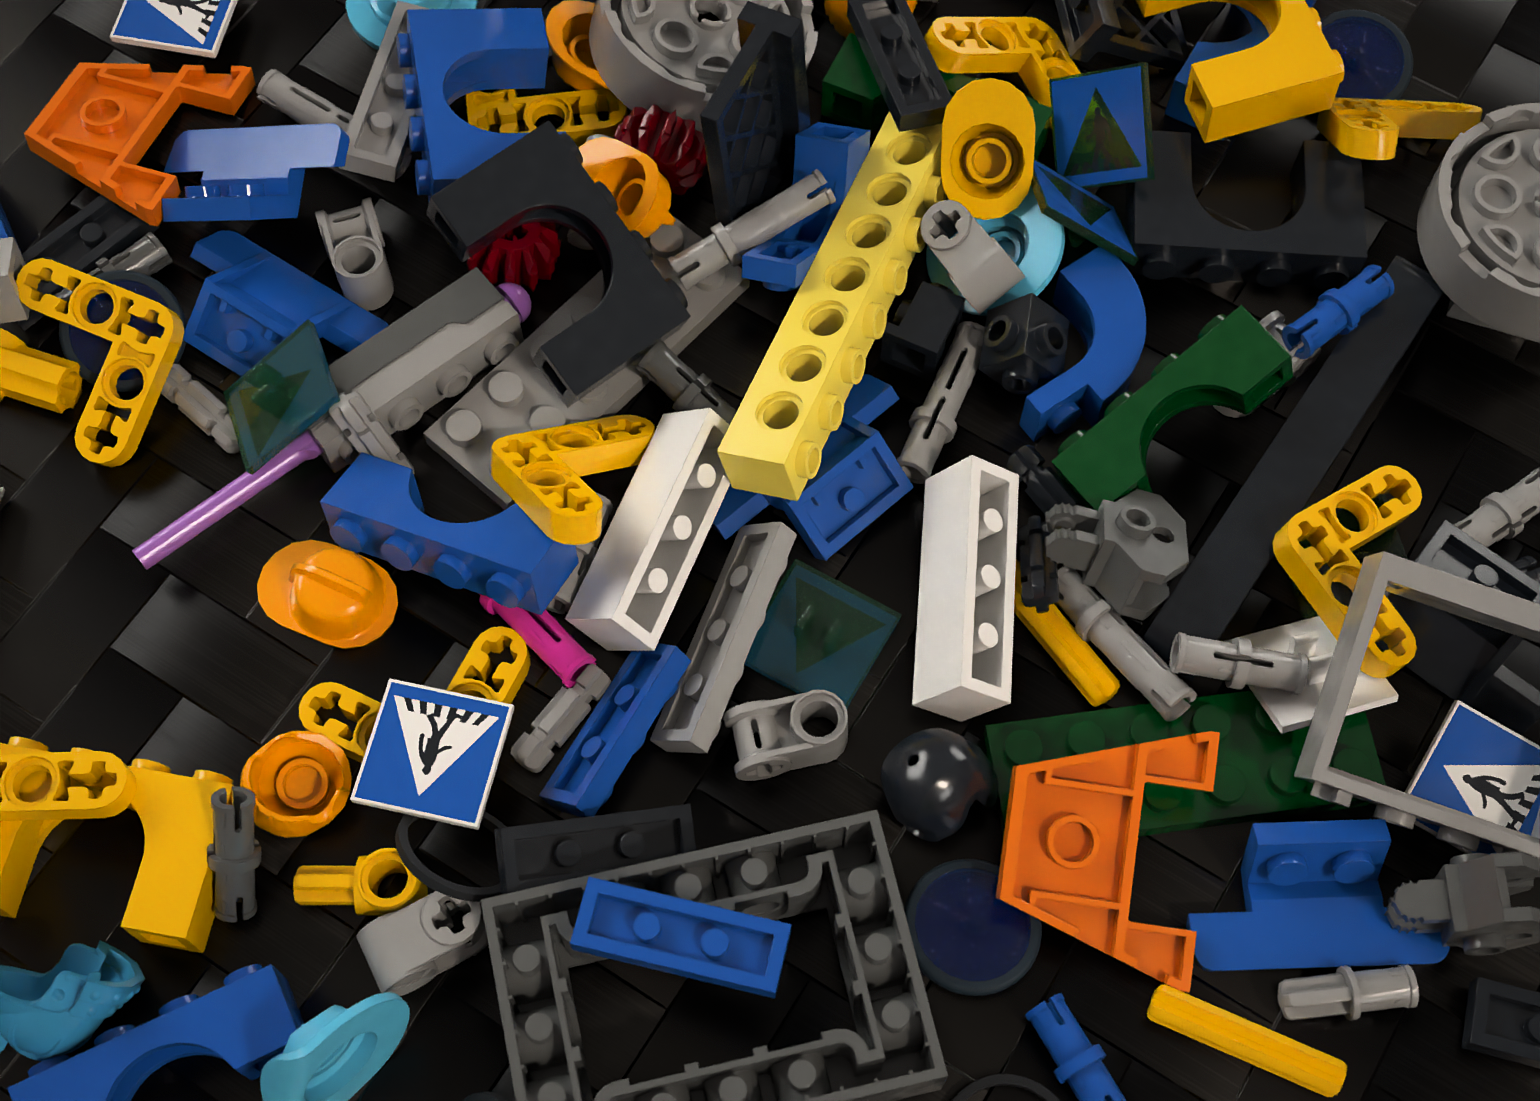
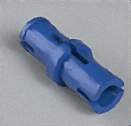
M1372 264L1364 268L1359 275L1340 289L1332 288L1325 291L1318 297L1319 301L1316 302L1314 308L1283 328L1281 336L1286 348L1292 351L1303 342L1304 346L1298 349L1294 356L1300 359H1307L1314 351L1337 334H1349L1357 328V323L1360 322L1361 316L1393 295L1395 287L1390 275L1385 272L1372 282V278L1379 274L1382 269L1380 266Z
M1062 993L1050 997V1002L1046 1004L1043 1001L1025 1014L1028 1022H1031L1058 1066L1053 1073L1060 1084L1065 1082L1069 1084L1079 1101H1127L1102 1062L1107 1055L1100 1044L1092 1046L1064 1001L1065 998Z

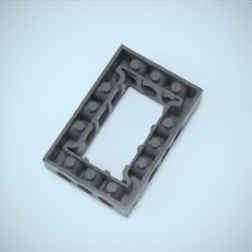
M878 810L481 899L516 1101H896L941 1090L948 1077ZM588 877L771 920L826 909L857 1033L848 1029H833L821 1032V1037L818 1041L768 1052L767 1046L753 1048V1056L700 1069L698 1062L684 1065L685 1072L650 1081L631 1085L629 1078L614 1081L604 1086L593 1100L568 970L571 967L608 959L572 950L570 946V940Z

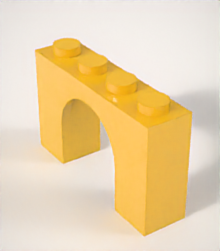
M1136 0L1144 18L1201 2L1217 1L1234 4L1254 14L1264 24L1270 35L1263 42L1251 48L1191 64L1184 102L1204 143L1332 108L1339 84L1344 79V64L1339 52L1336 49L1331 50L1324 37L1318 12L1313 7L1309 8L1305 0Z
M10 737L8 744L0 743V754L47 753L49 750L46 745L24 737ZM72 748L70 752H86L93 750L85 748ZM133 759L131 766L128 767L136 778L137 790L133 801L127 808L137 812L144 829L145 846L121 927L140 942L204 953L215 917L213 908L215 902L214 871L209 868V863H207V847L209 844H214L211 796L217 790L225 788L227 792V805H232L231 787H234L232 785L233 780L223 774L208 770H196L193 777L171 774V769L161 763L146 759ZM33 772L23 780L19 789L22 802L31 803L46 796L52 785V775L50 772ZM103 772L101 781L95 784H79L69 775L71 787H86L98 798H101L104 787L115 786L116 781L107 772ZM64 819L1 821L0 916L16 918L40 847L49 833Z

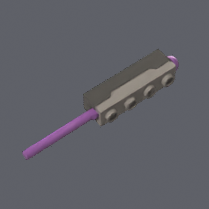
M475 267L326 367L335 395L338 396L343 392L346 394L352 392L359 393L371 408V412L377 416L390 435L397 430L402 431L412 427L420 420L425 411L445 397L450 398L460 394L467 388L473 378L492 365H498L524 341L521 324L528 318L531 312L529 294L523 287L515 283H502L494 287L482 272ZM310 379L302 383L299 389L285 401L289 413ZM329 408L301 431L302 434L284 445L255 471L252 467L133 549L132 552L144 568L148 570L305 460H311L320 455L334 473L348 464H352L359 456V453L346 438L344 431L331 418Z

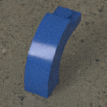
M817 122L795 135L792 185L810 175L815 169H818L827 183L809 193L807 198L826 187L827 189L831 188L836 202L826 205L745 253L742 257V278L762 281L766 289L773 291H791L800 288L869 152L871 130Z
M1106 243L1062 269L1059 273L1052 302L1079 332L1084 342L1086 355L1075 366L1026 397L1019 425L1033 442L1051 430L1054 434L1065 431L1078 420L1080 415L1092 427L1105 417L1104 412L1110 403L1121 394L1128 392L1145 343L1146 312L1143 298L1135 279Z

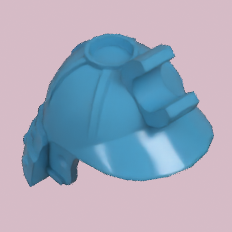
M100 940L96 949L81 943L69 945L61 960L52 970L46 973L0 965V1053L9 1042L10 1046L20 1054L31 1059L44 1061L55 1055L67 1054L80 1048L93 1036L105 1018L112 1016L117 1009H120L124 1003L128 1002L134 994L140 991V985L145 980V977L138 963L122 951Z

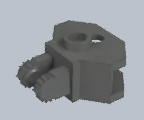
M1136 489L1116 502L1103 499L1098 511L1078 505L1071 506L1070 503L1063 504L1062 502L1059 505L1055 504L1048 512H1045L1046 532H1050V535L1046 536V557H1049L1051 562L1063 563L1066 567L1081 570L1082 583L1095 587L1120 615L1144 620L1161 609L1170 596L1167 581L1183 572L1189 562L1186 522L1161 495ZM1157 533L1169 539L1170 543L1158 540L1153 534Z
M1523 852L1469 853L1452 857L1450 864H1444L1433 880H1418L1416 884L1411 881L1408 884L1403 882L1400 887H1396L1394 898L1390 897L1388 900L1389 905L1384 916H1387L1392 929H1398L1399 933L1405 931L1408 934L1410 930L1414 931V933L1440 932L1443 947L1458 946L1464 948L1466 955H1493L1539 943L1540 909L1534 907H1511L1509 896L1528 891L1533 887L1534 879L1540 877V859Z

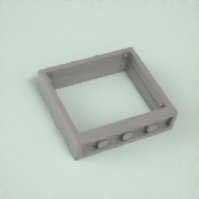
M1384 551L1364 557L1294 777L1313 783L1310 795L1347 808L1350 806L1352 797L1374 804L1376 808L1373 817L1383 819L1388 823L1413 830L1417 819L1438 826L1439 831L1436 839L1476 852L1481 841L1503 849L1502 853L1523 852L1540 859V807L1530 836L1329 766L1385 591L1540 643V604Z

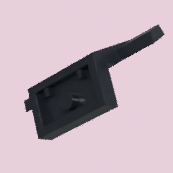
M1447 520L1442 523L1414 561L1540 604V584ZM1332 582L1331 589L1334 597L1341 604L1349 607L1353 594L1352 591L1340 582ZM1385 591V596L1415 636L1417 646L1415 656L1405 665L1454 701L1459 700L1519 735L1528 730L1540 718V691L1502 665L1524 640L1523 637ZM1383 640L1375 642L1382 650H1389Z

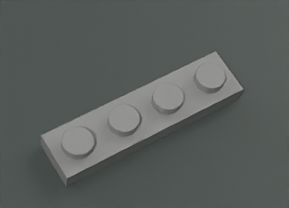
M397 1L347 130L350 142L345 167H339V169L394 183L410 141L409 117L416 116L415 109H405L403 74L410 73L409 68H399L397 33H407V9H429L402 1Z
M783 522L743 525L739 529L686 653L691 662L680 678L675 694L665 703L650 738L651 742L666 752L708 753L712 741L717 736L721 727L722 716L734 687L743 674L745 660L757 631L764 623L766 609L779 577L787 567L788 556L797 536Z

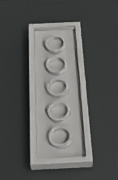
M676 219L673 226L662 224L650 237L645 238L653 253L651 262L664 280L671 278L677 283L688 302L686 310L691 317L679 331L663 341L676 356L750 287L749 279L742 278V268L738 265L733 268L729 263L686 291L677 276L696 266L697 262L676 273L667 258L677 255L701 241L702 238L678 219ZM602 270L423 433L426 443L504 510L514 505L515 502L491 475V447L494 441L507 435L614 416L651 381L636 369L639 362L646 355L644 354L567 408L533 361L540 346L586 316L599 305L603 292Z

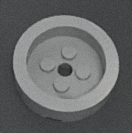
M596 0L589 27V46L599 75L612 93L631 110L634 107H643L649 110L655 104L665 112L671 113L676 110L677 116L683 120H694L695 130L702 132L700 114L741 50L737 17L747 1L802 19L806 70L815 51L818 32H814L811 17L814 6L811 0ZM710 12L720 19L719 21H710L704 18L701 22L697 20L698 13L706 14Z
M1540 103L1519 104L1495 110L1486 114L1482 122L1473 126L1464 134L1461 132L1448 148L1426 189L1417 217V237L1420 252L1426 267L1441 290L1462 310L1477 320L1503 332L1532 339H1540V202H1538L1540 201Z

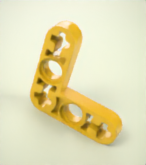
M940 17L933 22L924 36L939 70L952 74L1018 72L1033 99L1050 108H1053L1052 82L1082 76L1055 31L1045 22L1036 18ZM1094 94L1073 151L1077 153H1090L1096 147V133L1090 139H1086L1095 128L1096 107L1101 109L1100 114L1110 126L1107 115ZM1053 111L1052 117H1051V122H1050V127H1051V129L1053 130V132H1054V134H1055L1054 111Z
M606 88L517 97L516 89H499L492 93L475 91L466 94L468 123L477 128L490 131V125L500 124V133H530L537 128L535 123L540 117L553 114L560 116L564 120L563 124L556 129L557 132H566L578 148L586 143V139L594 134L614 137L618 125L622 124L625 116H628L627 106L611 90ZM602 111L609 112L610 120L599 121L598 113ZM580 113L581 125L574 124L573 114ZM518 120H524L526 131L519 132Z
M1335 98L1331 109L1319 112L1317 130L1346 156L1367 160H1389L1395 158L1398 137L1454 140L1461 132L1464 134L1467 130L1480 123L1482 108L1453 102Z
M40 258L32 260L24 265L17 275L16 284L21 302L30 309L113 342L77 425L75 443L80 454L90 462L109 467L123 465L132 458L138 448L184 337L183 322L177 313L157 301L50 259ZM41 280L52 281L73 293L70 296L69 302L51 294H43L38 291V284ZM98 294H110L114 303L112 315L103 323L92 324L87 316L89 302ZM131 314L149 323H156L157 321L159 325L165 328L161 338L156 336L149 338L142 331L128 326ZM127 369H139L143 375V389L133 399H121L116 388L119 376ZM108 404L131 412L129 418L125 419L107 412ZM99 430L110 431V433L118 437L114 448L109 446L103 447L102 443L96 441Z
M616 415L507 435L498 438L492 444L491 475L497 484L550 539L562 544H587L595 541L601 535L603 502L580 477L639 465L655 432V426L651 421L640 416Z
M1387 465L1380 467L1295 514L1274 536L1272 542L1273 552L1278 562L1337 641L1348 607L1341 604L1334 597L1331 583L1340 582L1346 585L1353 593L1362 567L1353 551L1398 526L1420 506L1422 493L1418 482L1408 471L1398 466ZM1389 492L1394 499L1389 500L1378 508L1373 500L1379 494H1387ZM1336 508L1350 511L1357 518L1360 531L1355 532L1345 528L1336 516ZM1307 539L1312 546L1304 549L1299 541ZM1327 563L1330 569L1322 575L1319 569ZM1385 594L1360 668L1363 673L1375 678L1392 676L1414 658L1417 648L1415 636L1410 627ZM1383 640L1389 650L1382 652L1375 642Z
M499 626L487 629L473 642L446 690L511 704L524 682L531 665L526 642L513 628ZM507 646L510 647L514 662L512 664L502 662L498 665L492 680L495 688L500 689V691L495 692L490 686L485 684L492 672V664L488 654L490 652L500 654ZM477 676L481 681L475 680L473 677ZM334 682L319 683L310 688L302 697L299 705V718L306 731L323 734L343 749L347 757L362 763L381 702L342 684ZM338 702V706L344 716L357 723L354 733L352 734L348 725L336 719H329L322 726L323 722L319 718L317 711L321 707L331 709Z
M86 751L0 754V824L1 821L108 818L126 810L133 801L137 790L136 778L131 769L112 753ZM33 772H50L52 775V785L46 796L35 802H22L19 789L23 780ZM103 772H107L116 781L115 786L104 787L101 798H98L86 787H71L69 775L79 784H95L101 781Z

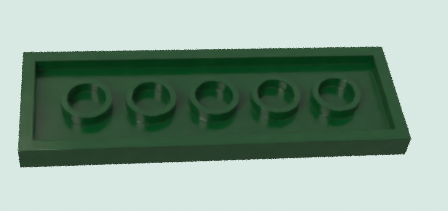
M1251 690L1196 697L1193 702L1184 699L1191 707L1177 719L1168 722L1163 719L1151 704H1142L985 725L983 731L987 757L998 776L999 787L996 804L1003 836L1013 766L1207 731L1220 733L1213 792L1145 783L1138 837L1346 809L1347 807L1311 796L1313 783L1294 777L1310 726L1281 734ZM1362 711L1345 716L1329 766L1386 786L1366 712ZM1352 797L1349 808L1374 804Z

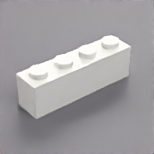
M711 408L662 415L567 613L565 620L608 651L655 650L730 486L729 479L717 453V449L730 425Z
M974 455L925 480L912 697L913 706L960 722L1011 703L1019 475Z

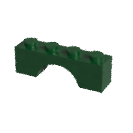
M849 33L822 81L821 115L854 128L871 130V134L882 126L889 113V108L856 35ZM939 70L951 97L955 95L957 90L971 81L980 80L979 78L967 77L959 73L952 74ZM1026 97L1034 112L1036 126L1034 160L1037 161L1047 141L1053 108L1042 105L1030 97Z
M1242 305L1228 316L1225 314L1216 316L1200 331L1196 343L1181 355L1173 353L1164 358L1152 371L1151 380L1135 393L1128 391L1118 396L1106 408L1104 412L1105 417L1087 432L1085 430L1075 432L1061 444L1057 452L1058 456L1052 460L1058 476L1081 501L1084 507L1097 511L1103 499L1116 502L1136 489L1152 493L1146 472V457L1149 445L1159 428L1179 412L1196 406H1222L1247 415L1293 377L1291 354Z

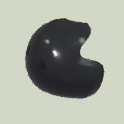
M931 728L910 735L890 751L881 768L882 788L893 815L911 834L929 842H938L957 832L966 820L968 811L975 800H978L987 808H992L996 803L999 787L998 776L987 756L967 738L946 729Z

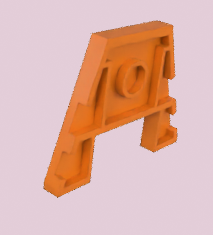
M79 63L24 135L30 151L149 225L157 227L163 219L162 199L177 198L181 193L178 179L175 175L137 166L138 162L181 103L234 116L256 85L251 67L231 66V74H206L204 65H183L178 73L152 72L150 64Z
M1213 731L1200 732L1013 766L996 898L1170 987L1190 992L1197 932L1188 929L1129 921L1128 916L1144 784L1151 783L1213 792L1220 733Z

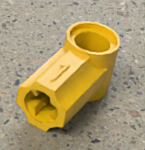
M0 328V402L6 396L60 414L68 408H74L82 394L83 378L79 374L81 367L79 363L30 348L17 336Z

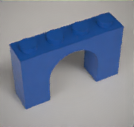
M541 8L407 9V33H397V57L399 68H409L410 73L403 74V98L405 109H415L416 116L409 117V138L411 151H421L422 160L415 161L418 195H428V200L430 201L431 196L528 134L497 133L477 128L462 120L449 106L461 96L480 90L545 88L549 45Z

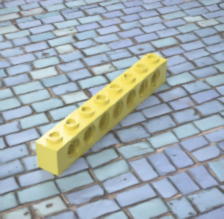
M889 111L717 449L718 456L732 488L798 501L808 479H813L816 476L821 464L823 447L831 431H836L841 424L844 414V403L853 384L857 385L864 375L866 357L874 340L880 339L885 331L887 313L895 296L901 295L905 289L910 264L916 252L920 253L925 247L926 243L923 240L920 229L922 218L932 205L946 200L947 195L943 190L941 178L942 123L899 132Z

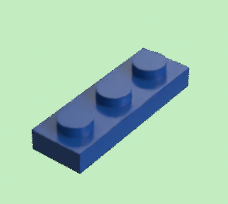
M660 643L657 644L654 651H631L539 796L555 810L579 817L595 816L599 808L610 798L614 784L632 755L643 745L647 731L662 707L675 694L679 680L691 660L677 646Z
M588 877L570 940V946L575 951L775 999L791 933V924Z

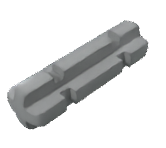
M173 363L161 394L171 403H176L179 406L178 409L208 436H213L216 439L215 442L227 453L235 454L246 445L239 417L235 413L228 412L229 408L199 381L192 380V375L181 365Z
M343 392L336 396V402L329 407V414L337 426L344 431L346 438L359 455L363 452L411 468L414 474V467L402 452L399 453V446L377 416L371 412V408L363 397L357 392L349 394Z
M592 663L580 674L572 688L566 689L562 686L532 722L533 732L530 735L524 732L512 746L511 755L528 771L534 773L542 771L554 756L551 750L554 745L560 748L592 710L589 705L591 700L593 699L598 702L611 684L607 674Z

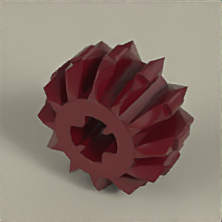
M655 104L649 110L643 107H634L630 115L625 116L622 124L618 125L613 139H617L647 154L657 164L658 171L668 180L671 192L676 195H685L689 187L695 186L697 179L701 178L707 163L705 160L706 151L703 133L695 130V121L683 120L677 116L676 110L671 113L665 112Z
M532 222L516 227L468 258L467 267L470 271L477 267L494 287L502 283H515L523 285L534 292L538 279L551 280V275L555 270V263H557V257L560 256L561 241L558 239V233H556V225L551 222Z

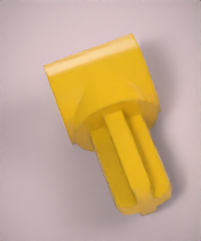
M382 848L369 855H361L357 859L356 866H301L297 869L293 880V894L296 903L300 905H354L358 916L381 917L385 914L401 910L426 897L428 894L427 885L422 883L407 869L396 848ZM395 873L408 875L407 885L399 895L392 898L378 897V888L387 876Z

